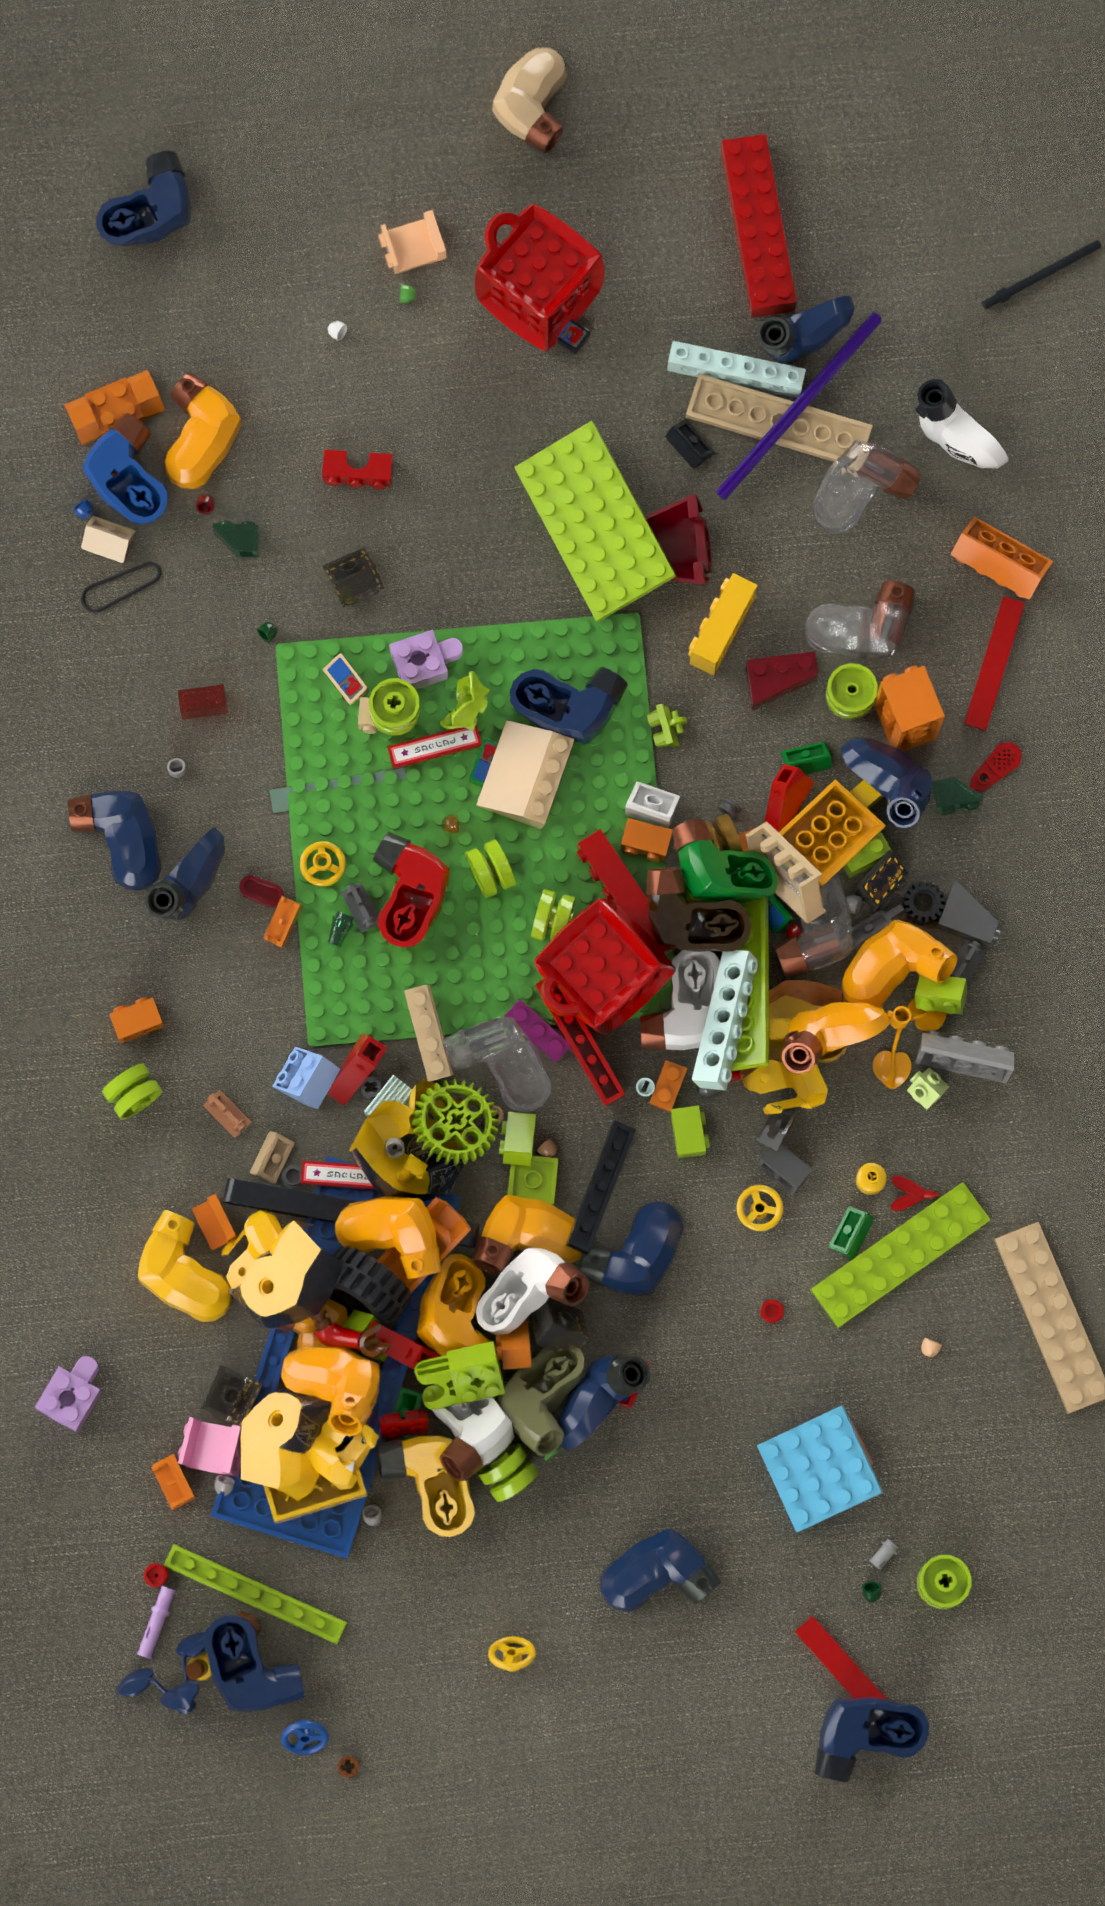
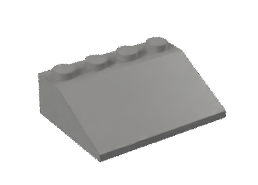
M928 1030L927 1033L922 1032L915 1064L1005 1084L1014 1070V1052H1009L1007 1047L995 1046V1048H991L981 1041L969 1043L964 1042L963 1038L958 1036L946 1038L940 1036L941 1033Z

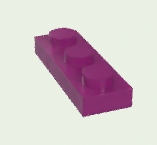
M521 999L504 1015L555 1063L570 1048L567 1041Z

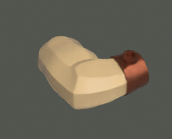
M535 48L528 52L507 71L493 100L492 112L499 122L512 134L525 140V143L543 153H547L553 148L564 130V127L548 111L545 112L543 110L550 98L565 84L567 78L565 64L560 54L550 48Z

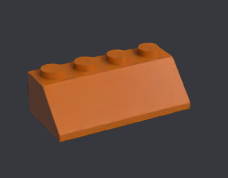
M975 516L961 533L950 554L958 562L971 566L977 573L990 577L998 585L1007 587L1019 597L1028 600L1036 592L1053 563L1049 558Z

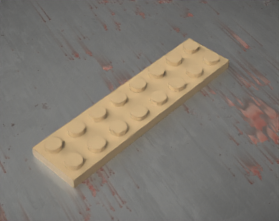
M699 374L686 418L761 440L794 402ZM807 406L775 444L855 468L858 456L863 458L864 453H862V450L867 445L872 425Z
M1039 1222L996 1238L994 1240L1067 1413H1073L1105 1400L1104 1374Z

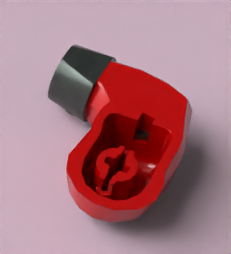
M388 832L379 844L373 857V862L391 875L395 873L399 879L393 888L390 899L379 913L378 927L383 938L390 944L399 947L415 946L423 940L442 909L450 879V871L438 857L425 848L412 844L411 840Z

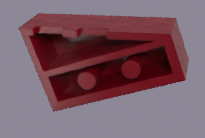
M815 651L747 660L745 668L751 709L753 711L761 705L778 699V697L817 681L818 668Z

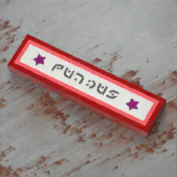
M476 724L473 731L467 728H455L387 746L393 770L479 748L482 742Z
M302 1160L301 1185L375 1190L358 1164Z

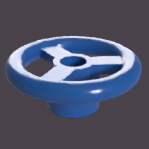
M307 1719L299 1720L289 1725L281 1735L282 1745L288 1751L301 1755L316 1753L322 1750L329 1741L327 1729L321 1724ZM292 1732L298 1737L295 1745H292L288 1740V1736ZM321 1740L314 1746L304 1747L305 1744L311 1741Z

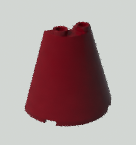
M696 494L690 495L644 517L676 574V577L671 579V581L706 585L710 581L706 575L711 573V546L706 519L704 520V517L700 515V512H703V507Z

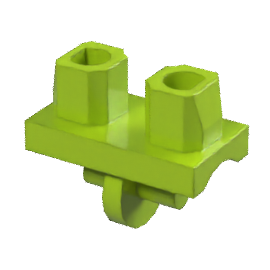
M663 704L656 705L657 710L647 714L651 727L661 725L663 729L662 732L653 735L655 745L657 747L671 746L673 748L680 746L677 734L684 732L682 725L687 723V718L679 717L678 711L670 713L668 706L664 707Z

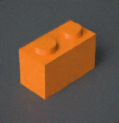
M628 818L620 849L630 856L640 854L647 856L646 859L653 862L665 861L673 830Z
M140 998L135 1001L134 1005L129 1007L126 1005L118 1006L109 1014L120 1044L164 1028L153 998Z
M523 1321L518 1328L509 1334L495 1335L498 1360H502L503 1370L531 1367L528 1321Z

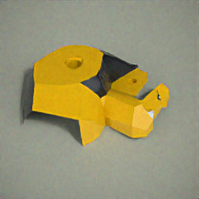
M422 1079L411 1090L409 1107L393 1100L383 1101L366 1118L349 1150L371 1185L381 1197L419 1198L424 1202L450 1194L464 1167L462 1159L459 1160L457 1166L454 1165V1159H450L448 1165L445 1164L444 1157L437 1162V1154L434 1153L429 1157L430 1149H421L424 1141L416 1142L420 1134H413V1130L418 1126L412 1125V1121L417 1119L412 1114L415 1110H419L415 1105L418 1101L422 1102L420 1096L422 1094L427 1095L426 1090L429 1087L434 1090L435 1083L428 1082L426 1079ZM451 1096L458 1105L464 1101L462 1098L457 1099ZM435 1101V1105L438 1108L446 1107L443 1101ZM427 1114L426 1125L427 1129H430L437 1120H430ZM439 1132L432 1133L435 1140H443V1136ZM399 1137L404 1143L405 1151L402 1156L392 1158L386 1153V1142L390 1138ZM465 1137V1140H466L467 1143H469V1144H475V1143H476V1142H473V1141H471V1140H469L468 1138ZM453 1139L444 1146L450 1150H461ZM393 1145V1150L398 1149L397 1145Z
M259 1210L249 1216L243 1231L237 1239L231 1240L224 1247L222 1255H228L243 1235L247 1236L248 1248L230 1265L226 1276L231 1287L229 1292L262 1328H277L298 1323L318 1315L330 1299L344 1261L321 1250L302 1230L303 1227L314 1224L293 1220L282 1230L276 1215L267 1210Z
M290 1389L274 1392L265 1397L242 1420L240 1480L243 1484L246 1480L279 1489L297 1501H300L310 1493L320 1474L340 1490L353 1487L359 1478L356 1473L370 1449L375 1448L379 1435L365 1424L361 1432L352 1439L344 1451L337 1454L334 1448L340 1445L345 1435L336 1432L329 1425L328 1419L332 1402L315 1396L294 1393Z

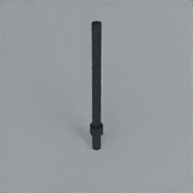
M1096 240L1008 288L1003 287L996 291L995 295L982 301V306L986 310L999 302L1004 303L1010 300V296L1102 248L1099 240Z

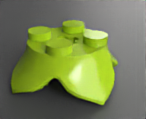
M470 671L469 676L457 680L456 695L458 703L456 710L453 709L440 722L442 727L446 729L467 728L471 731L475 728L478 721L476 717L479 712L483 713L488 704L486 698L490 691L489 688L480 682L476 672Z

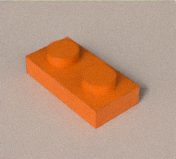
M665 1060L649 1105L671 1112L687 1068Z

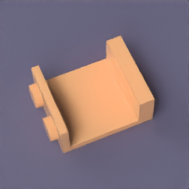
M432 210L424 212L423 220L390 230L386 229L385 224L381 225V234H378L381 246L387 249L388 254L385 255L386 262L389 268L393 267L395 274L446 259V249Z

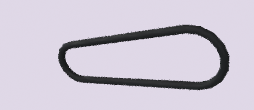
M147 562L91 584L81 593V603L90 612L103 611L158 581L161 576L160 567L153 562ZM151 565L157 569L158 574L155 579L101 608L91 609L85 604L84 596L90 588L145 566Z

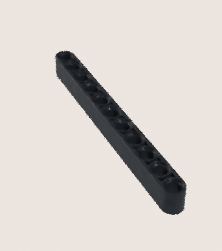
M231 1178L227 1179L223 1203L267 1210L273 1213L334 1224L346 1206L350 1203L360 1202ZM466 1221L471 1230L456 1246L475 1248L480 1224Z

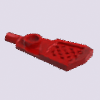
M1013 742L999 743L971 777V785L964 792L971 798L977 791L984 792L1019 767L1021 764V750ZM986 775L988 781L982 782L979 777Z

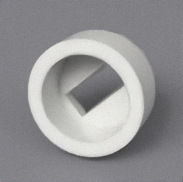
M333 321L328 326L329 335L337 341H340L347 332V325L340 321Z

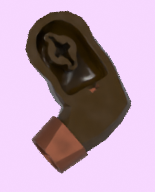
M672 867L648 870L646 892L648 894V915L651 930L658 944L692 952L735 951L745 944L750 935L751 921L748 912L740 903L731 900L712 903L698 900L687 901L683 893L686 892L682 868Z

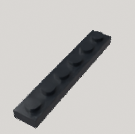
M616 1120L612 1122L566 1246L585 1255L590 1252L636 1129Z

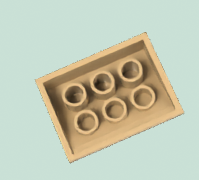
M506 720L476 806L541 830L549 814L574 739L553 731Z

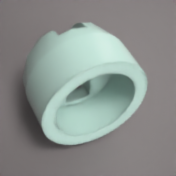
M643 1077L638 1080L636 1090L641 1096H649L654 1092L655 1085L650 1078ZM646 1080L649 1084L646 1092H643L641 1090Z

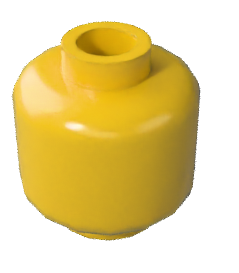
M876 1163L864 1164L856 1175L858 1189L867 1195L879 1193L887 1181V1174L884 1168Z

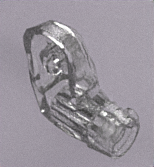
M496 1017L485 1020L466 1030L461 1029L443 1039L445 1050L455 1071L478 1065L477 1062L487 1063L492 1075L498 1082L503 1102L510 1109L520 1112L534 1111L544 1105L550 1096L551 1081L544 1069L539 1053L533 1042L513 1017Z

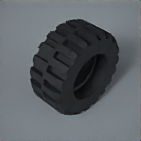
M345 1246L339 1248L333 1257L344 1261V1264L330 1298L345 1306L347 1313L350 1315L353 1310L373 1315L382 1325L392 1328L411 1302L409 1288L405 1286L406 1284L394 1272L390 1271L387 1266L381 1264L374 1257L354 1247Z

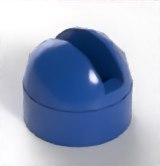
M84 499L73 508V511L78 517L87 519L89 517L88 514L91 515L93 513V507L87 499Z

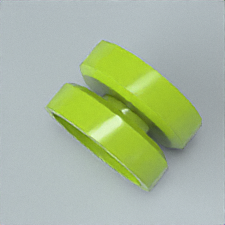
M849 663L841 665L833 671L828 680L825 696L828 708L834 715L842 719L855 720L864 717L870 712L875 703L878 689L876 678L868 668L861 664Z
M399 678L386 679L378 683L372 690L369 697V710L374 726L388 735H402L409 732L417 724L420 716L419 695L408 681Z
M496 839L484 843V852L487 859H485L478 848L465 852L474 878L486 899L497 894L498 888L495 879L504 890L516 886L510 863Z
M543 889L531 938L543 941L547 936L549 928H551V941L572 921L576 897L564 894L560 898L558 907H555L556 892Z
M144 1063L124 1071L102 1090L109 1103L117 1102L113 1109L120 1120L139 1113L153 1103L163 1092L156 1080L148 1081L151 1073Z
M519 1443L507 1447L498 1458L484 1465L477 1473L485 1485L492 1484L489 1492L497 1502L504 1501L520 1492L539 1473L532 1461H524L527 1454Z
M939 1555L930 1559L920 1569L917 1576V1590L921 1599L928 1606L938 1610L950 1609L959 1605L968 1596L972 1586L968 1567L959 1558L951 1555ZM942 1578L946 1579L948 1582V1585L946 1587H944V1585L939 1584V1581Z

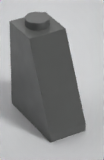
M954 881L937 929L972 942L976 941L988 948L991 942H997L1001 931L997 929L999 921L963 886Z

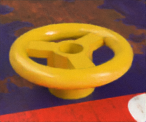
M326 841L309 845L300 858V870L303 877L316 886H329L336 883L342 877L346 868L345 856L341 849L335 844ZM325 848L330 849L337 855L339 867L332 864L331 857L325 852ZM318 849V853L313 857L314 866L307 869L309 855ZM320 860L327 862L324 866H320L318 863ZM328 870L335 873L334 876L325 880L313 877L318 871Z
M754 1185L744 1190L739 1196L736 1206L737 1215L747 1228L754 1231H766L776 1226L783 1214V1202L780 1195L771 1187ZM759 1192L769 1194L774 1199L776 1207L768 1206L765 1201L761 1200ZM749 1195H752L753 1203L750 1206V1214L746 1217L743 1209L744 1202ZM757 1205H762L764 1207V1211L757 1212L755 1207ZM768 1214L775 1215L768 1223H753L755 1219H764Z
M516 1636L504 1637L495 1641L488 1651L489 1660L493 1665L510 1672L527 1667L534 1661L536 1656L534 1645L527 1639ZM506 1644H520L524 1647L515 1648L509 1647ZM497 1649L503 1652V1661L496 1657L495 1652ZM529 1654L528 1657L522 1661V1655Z

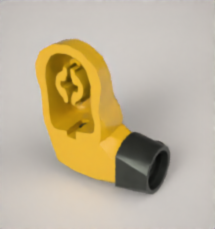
M418 1436L402 1441L401 1438L377 1444V1462L381 1479L406 1478V1475L415 1477L416 1488L422 1499L423 1521L429 1530L439 1536L452 1537L463 1533L472 1524L475 1511L470 1494L469 1480H455L444 1469L440 1461L441 1453L453 1441L452 1439L440 1436Z

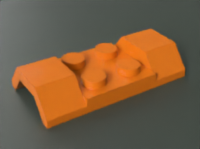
M148 370L129 378L125 377L84 394L85 396L64 404L81 445L101 438L126 413L142 421L165 411L160 395Z
M436 1197L426 1208L429 1211L435 1228L441 1262L471 1228L464 1217L451 1205ZM396 1248L387 1249L379 1257L378 1261L394 1272L406 1284L405 1286L409 1288L410 1293H412L428 1275L408 1279L400 1259V1252Z

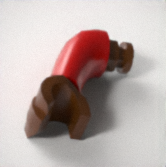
M326 1309L320 1311L318 1315L311 1317V1320L316 1322L314 1324L316 1328L313 1332L314 1336L321 1344L329 1347L360 1349L366 1356L376 1357L388 1351L392 1344L379 1341L375 1333L382 1329L380 1323L374 1325L366 1332H361L340 1326L336 1321L332 1322L330 1317L325 1315L327 1313Z

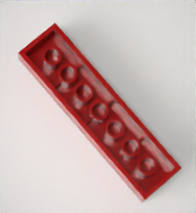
M766 134L722 140L721 155L751 318L793 312L796 310L797 300Z

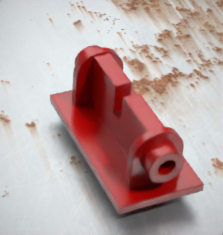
M419 1409L404 1412L405 1419L402 1420L400 1412L383 1414V1417H379L381 1438H396L398 1436L419 1435L429 1432L426 1411Z

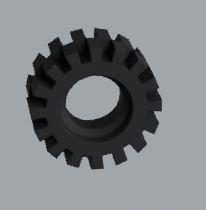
M920 881L919 884L916 882L905 893L903 906L908 919L911 918L914 924L918 922L922 926L926 923L930 925L932 922H936L944 911L946 902L943 897L944 893L942 890H939L938 885H932L933 882L925 883V881ZM921 895L929 896L933 901V907L926 912L920 911L915 905L917 897Z

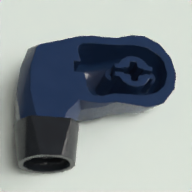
M161 151L152 154L146 159L149 189L136 191L128 196L109 199L101 205L96 216V227L102 238L115 246L151 243L165 238L172 232L190 223V195L184 179L185 173L177 153Z
M600 667L586 683V688L579 691L569 684L560 682L544 670L532 669L520 674L514 680L510 689V703L518 713L539 728L570 737L578 743L588 744L598 736L609 722L628 684L617 673L608 668Z
M876 1697L840 1698L833 1700L826 1712L820 1731L815 1774L831 1780L849 1782L857 1761L855 1756L860 1750L885 1752L902 1758L914 1756L924 1747L928 1739L929 1723L925 1713L917 1706L896 1703Z

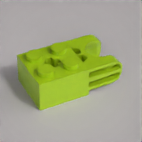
M493 1341L447 1351V1355L423 1360L415 1367L416 1378L421 1384H433L426 1387L422 1395L424 1405L428 1409H440L505 1394L502 1372Z

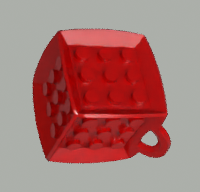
M536 204L529 205L519 215L510 212L498 213L487 224L485 244L488 250L477 266L474 279L478 301L514 333L537 348L548 351L557 343L558 336L571 319L577 322L601 290L605 276L603 257L590 242L571 226ZM505 224L512 226L513 229L510 234L499 244L496 237L498 229Z
M600 898L583 910L545 946L534 960L538 972L545 980L541 987V996L545 1005L552 1012L560 1016L572 1017L577 1015L600 1034L611 1033L631 1018L656 995L676 972V968L655 941L610 898ZM559 987L572 1003H560L554 996V989Z

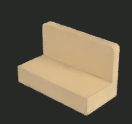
M93 516L86 525L81 548L123 563L126 559L128 546L134 539L136 530Z

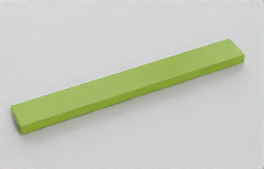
M173 1544L164 1563L165 1567L336 1645H338L347 1625V1622L175 1544Z

